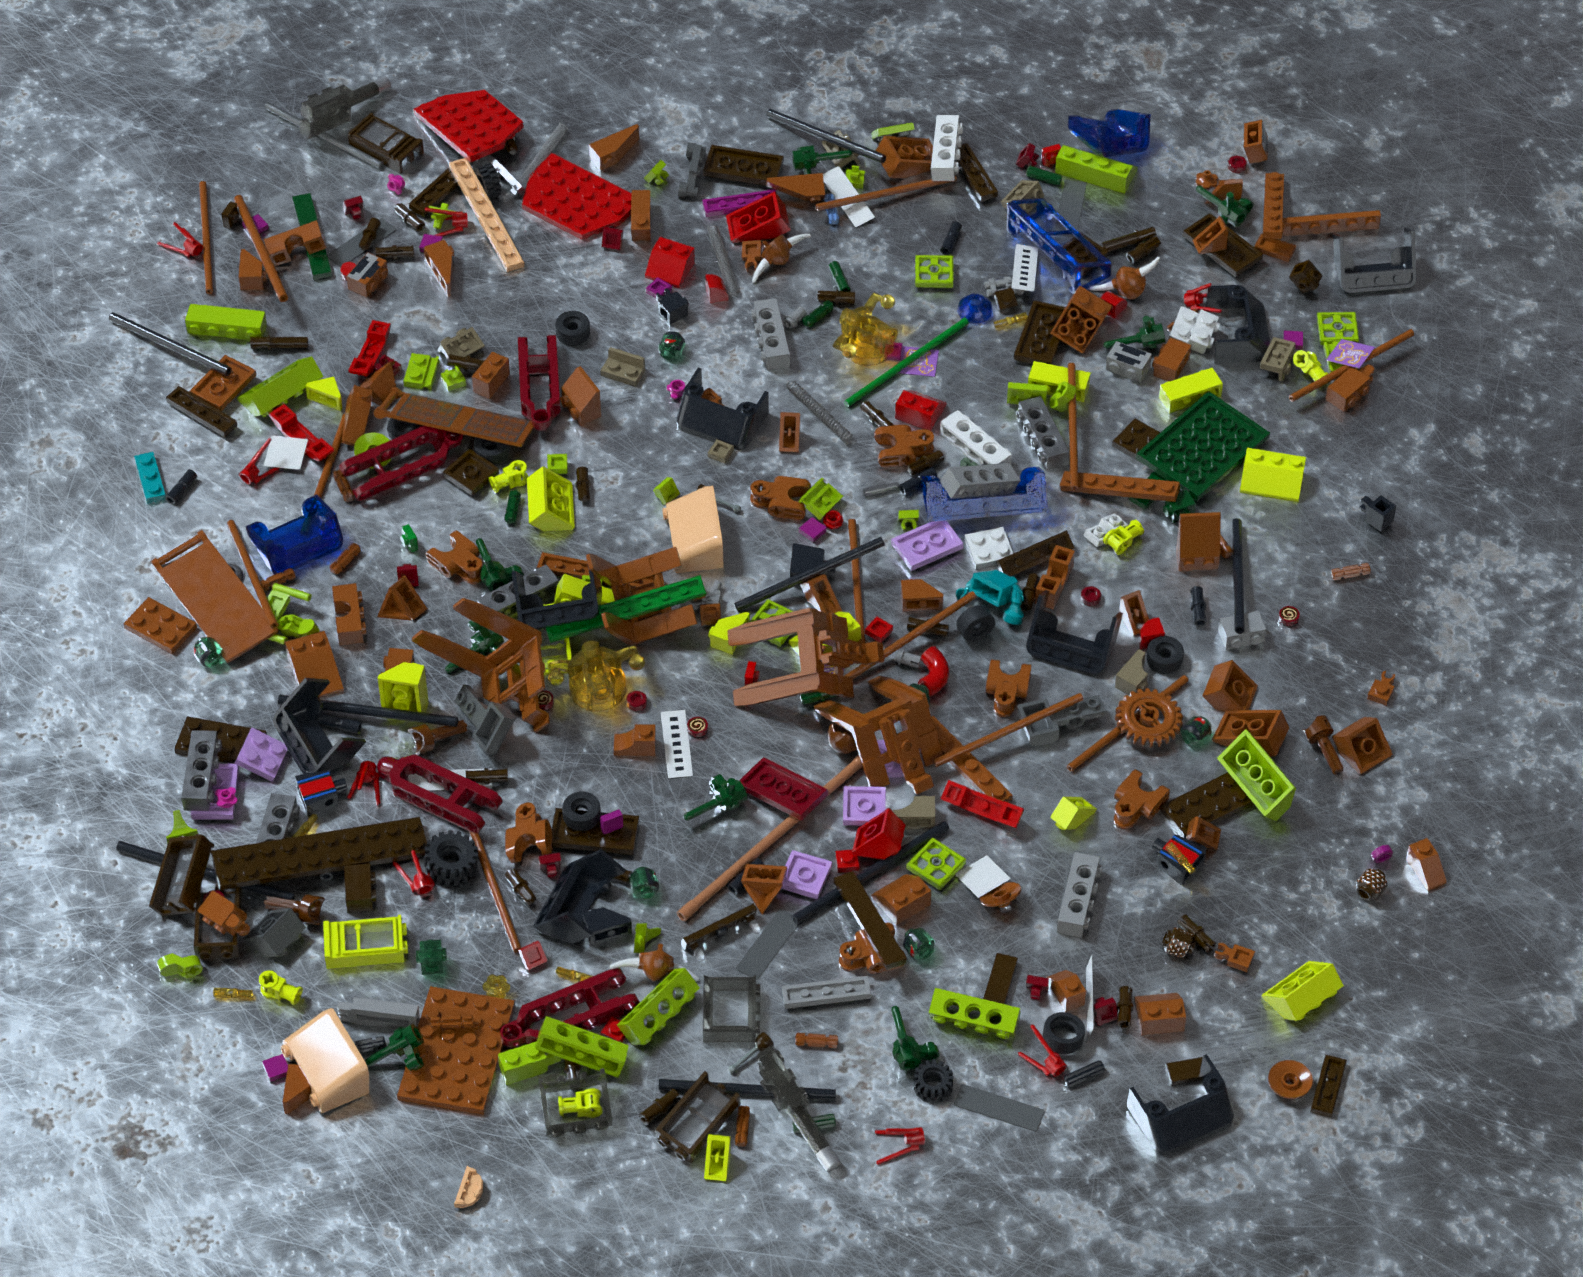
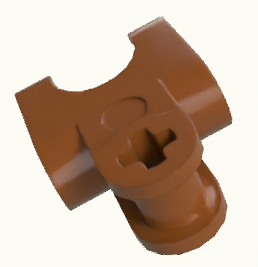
M908 425L879 427L874 432V438L878 444L893 446L889 449H883L879 453L878 462L881 467L908 466V464L916 461V457L927 456L934 452V434L930 430L911 431V427Z
M778 476L774 479V482L757 480L750 486V492L752 493L750 503L757 508H768V513L773 517L802 520L806 515V508L803 503L793 501L792 498L802 497L811 488V484L806 479Z
M457 530L449 534L450 545L453 550L443 552L436 548H431L425 553L427 562L447 578L457 574L469 584H478L482 581V561L478 558L480 555L479 549Z
M991 659L985 693L994 695V712L999 717L1011 716L1014 712L1016 698L1027 699L1032 665L1022 664L1018 673L1008 675L1001 671L1000 660Z
M1136 769L1133 770L1115 792L1114 799L1119 802L1115 805L1114 824L1118 828L1128 829L1141 816L1149 820L1152 819L1161 809V805L1169 800L1170 789L1163 785L1151 792L1140 789L1143 773Z
M530 802L521 804L515 812V827L506 829L505 851L511 863L520 862L526 848L537 845L542 851V855L552 853V829L549 820H542V817L536 813L534 804Z
M885 923L894 937V926L891 923ZM862 929L856 932L854 941L843 943L839 949V966L845 971H855L867 967L870 974H878L904 966L903 964L886 970Z

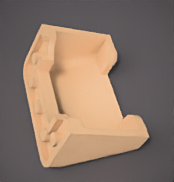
M705 486L666 503V508H662L663 520H667L669 523L672 546L677 547L682 567L675 568V572L683 573L723 568V542L714 487Z
M333 1008L322 1011L283 1040V1045L281 1046L283 1056L285 1058L288 1057L290 1060H296L311 1086L312 1094L309 1095L310 1101L314 1107L317 1106L321 1114L369 1094L368 1067Z

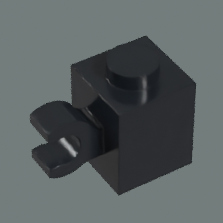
M665 288V296L656 293L658 314L669 325L688 315V300L677 291L671 294L670 290Z
M1382 495L1374 501L1368 496H1364L1360 500L1363 504L1359 506V509L1367 513L1366 522L1380 532L1394 521L1396 505Z

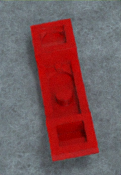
M372 320L367 330V339L358 357H354L348 373L369 376L373 372L374 366L378 364L384 351L391 323Z
M285 404L269 414V417L285 437L308 439L304 454L311 459L321 461L334 452V448L323 438L318 439L297 420V415Z
M948 780L941 796V800L1016 829L1024 812V808L1005 801L1003 802Z

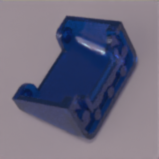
M1112 109L1101 120L1070 115L1068 116V129L1098 156L1112 157L1144 152L1150 143L1151 114Z
M317 494L304 500L301 506L302 516L268 531L266 525L259 521L245 526L249 538L274 575L280 572L284 573L283 571L289 568L296 570L342 547L344 541L337 515Z

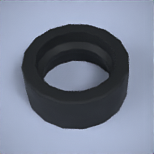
M1067 1012L1054 1013L1047 1018L1044 1023L1043 1038L1052 1051L1058 1054H1070L1081 1048L1085 1037V1025L1080 1018ZM1064 1027L1072 1030L1077 1036L1071 1039H1062L1055 1036L1051 1030Z

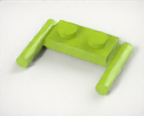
M274 583L267 599L278 622L291 601L290 596L309 602L312 595ZM275 634L267 640L285 645L288 638Z

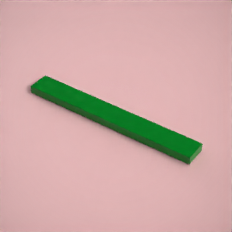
M701 575L603 604L600 606L598 616L594 619L548 627L546 631L550 643L605 627L601 615L605 612L628 620L707 596Z

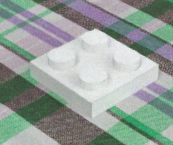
M1003 527L965 534L964 540L975 569L996 566L995 561L1013 554Z

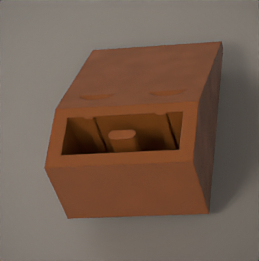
M1079 286L1050 334L1083 354L1112 305Z

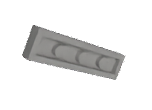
M868 976L782 986L784 1007L789 1009L871 999V990Z

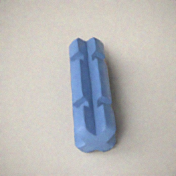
M826 194L824 197L825 202L835 200L833 194ZM837 207L826 209L829 223L837 225L839 223Z

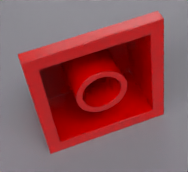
M659 237L652 248L645 278L655 280L658 277L673 287L680 288L695 264L694 247Z
M903 390L895 403V419L931 431L945 409L947 402L913 390Z
M890 808L886 809L857 829L852 854L877 859H886L890 855H896L901 849L906 824Z

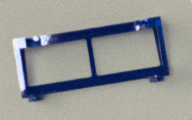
M1043 198L1012 200L1007 203L1006 230L1011 235L1023 232L1063 270V278L1065 280L1069 279L1071 283L1069 291L1072 294L1081 286L1082 267L1100 266L1103 271L1100 277L1082 285L1085 289L1111 277L1112 264L1110 260L1105 258ZM1037 203V212L1029 216L1018 204ZM1042 215L1049 220L1055 217L1067 230L1045 231L1034 219ZM1051 235H1074L1098 258V262L1078 263Z
M1039 466L1027 467L1022 470L1020 474L1021 481L1013 492L1020 494L949 499L950 496L945 488L942 487L937 476H921L922 496L928 522L1048 512L1045 472Z

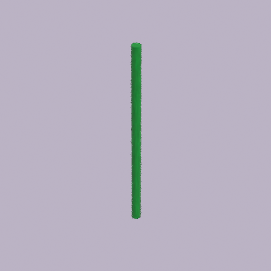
M964 317L844 401L845 406L850 407L969 324L967 318Z

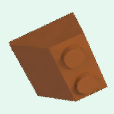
M579 366L561 387L562 396L560 401L563 407L568 408L571 417L582 426L601 417L600 390L583 368Z
M1233 660L1214 666L1203 697L1216 710L1223 712L1226 710H1249L1258 685Z
M1363 717L1332 736L1339 754L1358 774L1364 773L1393 755L1377 718Z
M905 874L871 894L872 899L896 926L931 905V889L919 876Z
M1178 993L1134 997L1141 1035L1185 1031L1186 1013L1183 998Z

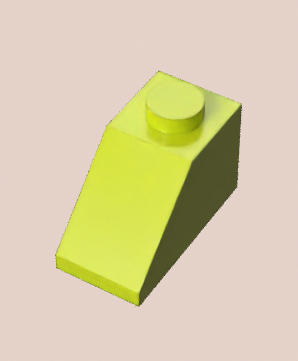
M744 612L719 619L715 627H711L708 634L710 647L733 655L737 646H729L727 631L749 623L750 613Z
M1062 797L1050 818L1056 822L1055 825L1064 831L1075 830L1093 815L1097 808L1082 797Z

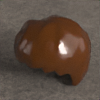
M830 724L828 741L837 753L849 754L858 750L852 732L838 724Z

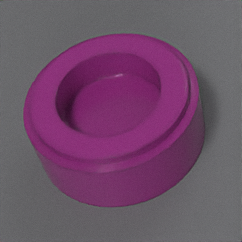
M1382 845L1371 853L1375 863L1385 862L1393 855L1389 845Z

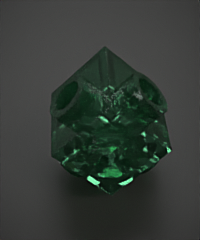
M429 939L419 941L420 950H416V962L421 963L422 975L444 973L443 961H447V950L442 948L441 940Z

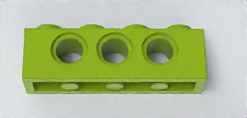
M686 968L674 969L617 1026L631 1045H645L651 1041L652 1035L656 1031L666 1026V1021L670 1017L677 1015L681 1011L680 1007L684 1003L690 1002L696 996L694 993L700 987ZM673 990H674L675 993H676V997H675V998L673 997ZM659 1004L661 1005V1012L658 1009ZM645 1018H646V1020H647V1025H646V1026L644 1025V1019H645Z
M939 988L934 990L929 1009V1016L936 1023L945 1024V1022L954 1023L955 1027L961 1029L971 1027L975 1028L976 1032L982 1034L992 1032L1002 1039L1015 1038L1021 1010L1018 1007ZM955 1005L959 1007V1011L956 1014H949L947 1012L950 1006ZM976 1010L980 1012V1016L977 1019H970L968 1017L971 1011ZM993 1016H1000L1002 1018L999 1024L990 1023V1019Z
M547 1016L539 1031L535 1049L617 1078L624 1066L629 1048L627 1044Z

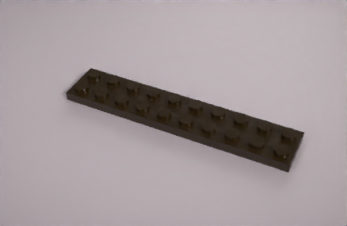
M420 817L211 850V857L219 890H226L344 870L346 865L370 864L372 866L413 859L412 850H415L417 857L420 858L425 856L427 840Z

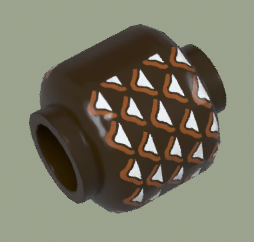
M1366 869L1356 881L1358 895L1365 900L1378 899L1388 886L1385 874L1379 869Z
M1173 927L1165 932L1161 945L1164 946L1166 953L1178 958H1184L1187 953L1191 955L1195 942L1192 941L1193 936L1190 932Z

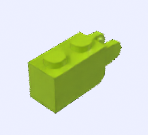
M536 1042L498 1054L499 1068L506 1086L544 1074L548 1070L549 1065L558 1063L563 1058L535 1049Z

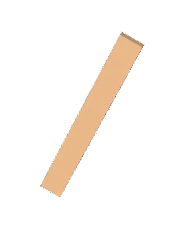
M463 158L449 162L451 172L506 272L523 268L524 261L468 160Z

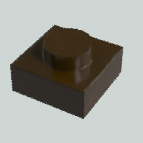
M230 201L221 213L223 227L230 229L238 221L240 214L237 203Z
M1013 288L993 293L998 311L1018 306Z

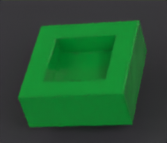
M409 524L401 526L402 535L400 539L403 546H407L411 553L418 551L417 537Z

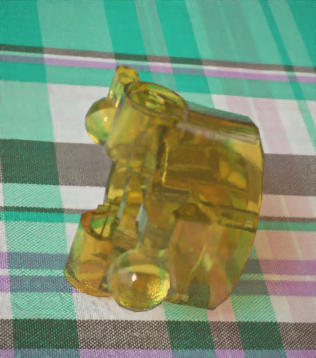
M873 293L865 306L853 310L845 308L839 319L842 335L833 343V348L842 351L845 358L856 364L871 366L885 362L888 355L892 354L895 349L898 330L872 316V312L877 302H880L884 309L893 308L895 299L892 295L886 294L881 296Z
M588 641L582 645V651H579L571 660H557L549 663L551 672L548 675V681L554 686L561 685L564 681L562 672H568L569 692L573 702L582 709L599 712L614 708L623 700L626 694V676L621 669V662L630 658L629 665L631 669L639 671L645 666V659L638 654L636 646L626 647L615 652L614 650L600 647L597 641Z

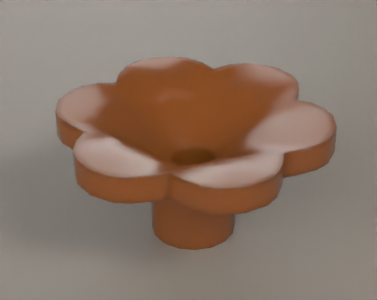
M1205 170L1203 173L1196 174L1195 183L1198 186L1209 189L1210 187L1217 186L1218 176L1212 174L1209 170Z

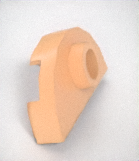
M466 1167L454 1203L455 1208L472 1206L483 1194V1180L474 1168Z

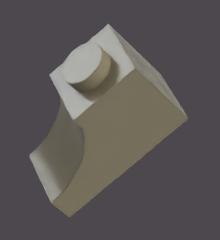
M1138 649L1116 674L1115 688L1127 695L1131 691L1137 693V689H1142L1145 692V689L1148 687V673L1143 670L1146 654L1144 651Z
M914 796V800L910 805L899 810H893V812L906 824L905 829H931L935 826V796Z

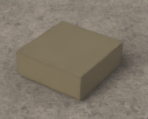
M716 439L708 451V457L726 463L734 451V446Z

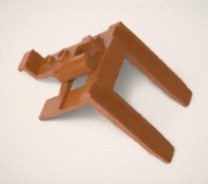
M677 547L617 566L595 554L586 555L590 571L611 586L615 601L668 585L664 581L662 573L682 567ZM652 576L653 582L633 589L630 588L629 583ZM706 596L701 597V598L694 599V601L703 599V598H705ZM692 604L675 610L668 607L628 620L619 618L611 613L605 612L601 614L605 629L611 635L630 646L698 624Z
M462 598L453 605L455 611L509 640L488 656H484L444 637L424 630H420L412 637V642L423 649L481 677L483 698L499 704H503L509 699L519 703L522 720L533 725L534 732L540 731L550 723L549 713L540 709L538 703V693L545 689V663L542 662L540 644H542V636L540 631L483 604ZM507 671L509 687L500 693L499 675Z
M806 608L745 623L727 631L729 646L749 645L792 634L798 635L801 671L748 684L733 690L735 706L756 705L815 691L853 699V678L843 676V669L850 667L849 665L854 663L868 665L884 662L883 643L874 641L864 644L847 639L849 638L847 618L833 613L820 612L814 608ZM825 645L832 646V652L823 654V651L826 650ZM824 664L833 666L834 674L824 672Z
M878 676L867 681L868 686L893 700L892 702L865 714L830 700L814 705L815 711L821 716L852 732L869 787H884L890 784L884 764L892 761L900 764L906 783L913 787L915 794L918 795L934 787L932 777L925 773L923 763L925 767L933 764V760L943 756L938 740L939 736L930 714L926 693L892 678ZM898 721L902 728L900 733H896L894 723ZM880 729L887 748V752L882 754L874 733Z

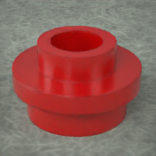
M831 510L824 516L823 523L829 529H837L842 526L843 517L838 511Z

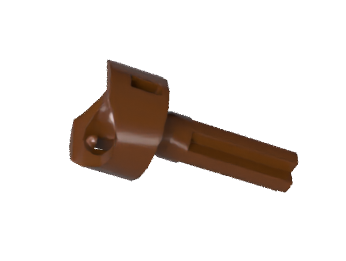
M1317 716L1307 729L1302 730L1310 744L1318 743L1333 774L1336 775L1338 772H1342L1344 767L1329 739L1334 730L1327 716Z
M460 720L457 727L441 726L432 730L426 724L409 728L408 733L413 737L416 745L415 754L420 755L433 751L435 741L466 732L467 723L464 720Z
M307 894L301 901L267 896L264 904H266V909L271 910L291 908L295 914H299V919L302 923L320 925V910L325 898Z

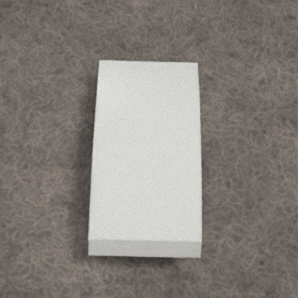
M1114 513L1101 518L1099 525L1086 529L1083 536L1096 547L1104 544L1103 538L1108 531L1116 529L1120 525L1125 528L1128 524Z

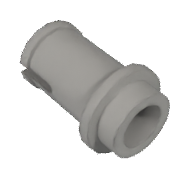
M798 306L794 312L785 316L784 325L788 329L796 328L798 322L807 315L806 310Z
M902 649V651L897 650L895 662H898V665L902 663L917 669L919 668L921 656L904 652L905 649Z

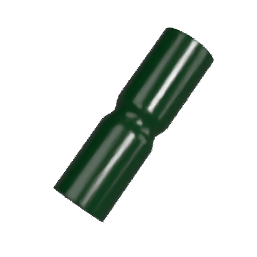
M832 261L828 267L838 290L851 292L839 262Z

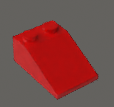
M775 191L726 215L732 243L773 239L791 230L786 206Z

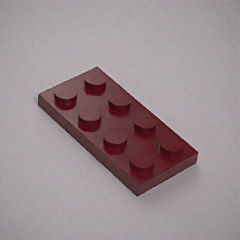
M765 757L739 780L744 786L746 793L801 821L829 795L828 789Z

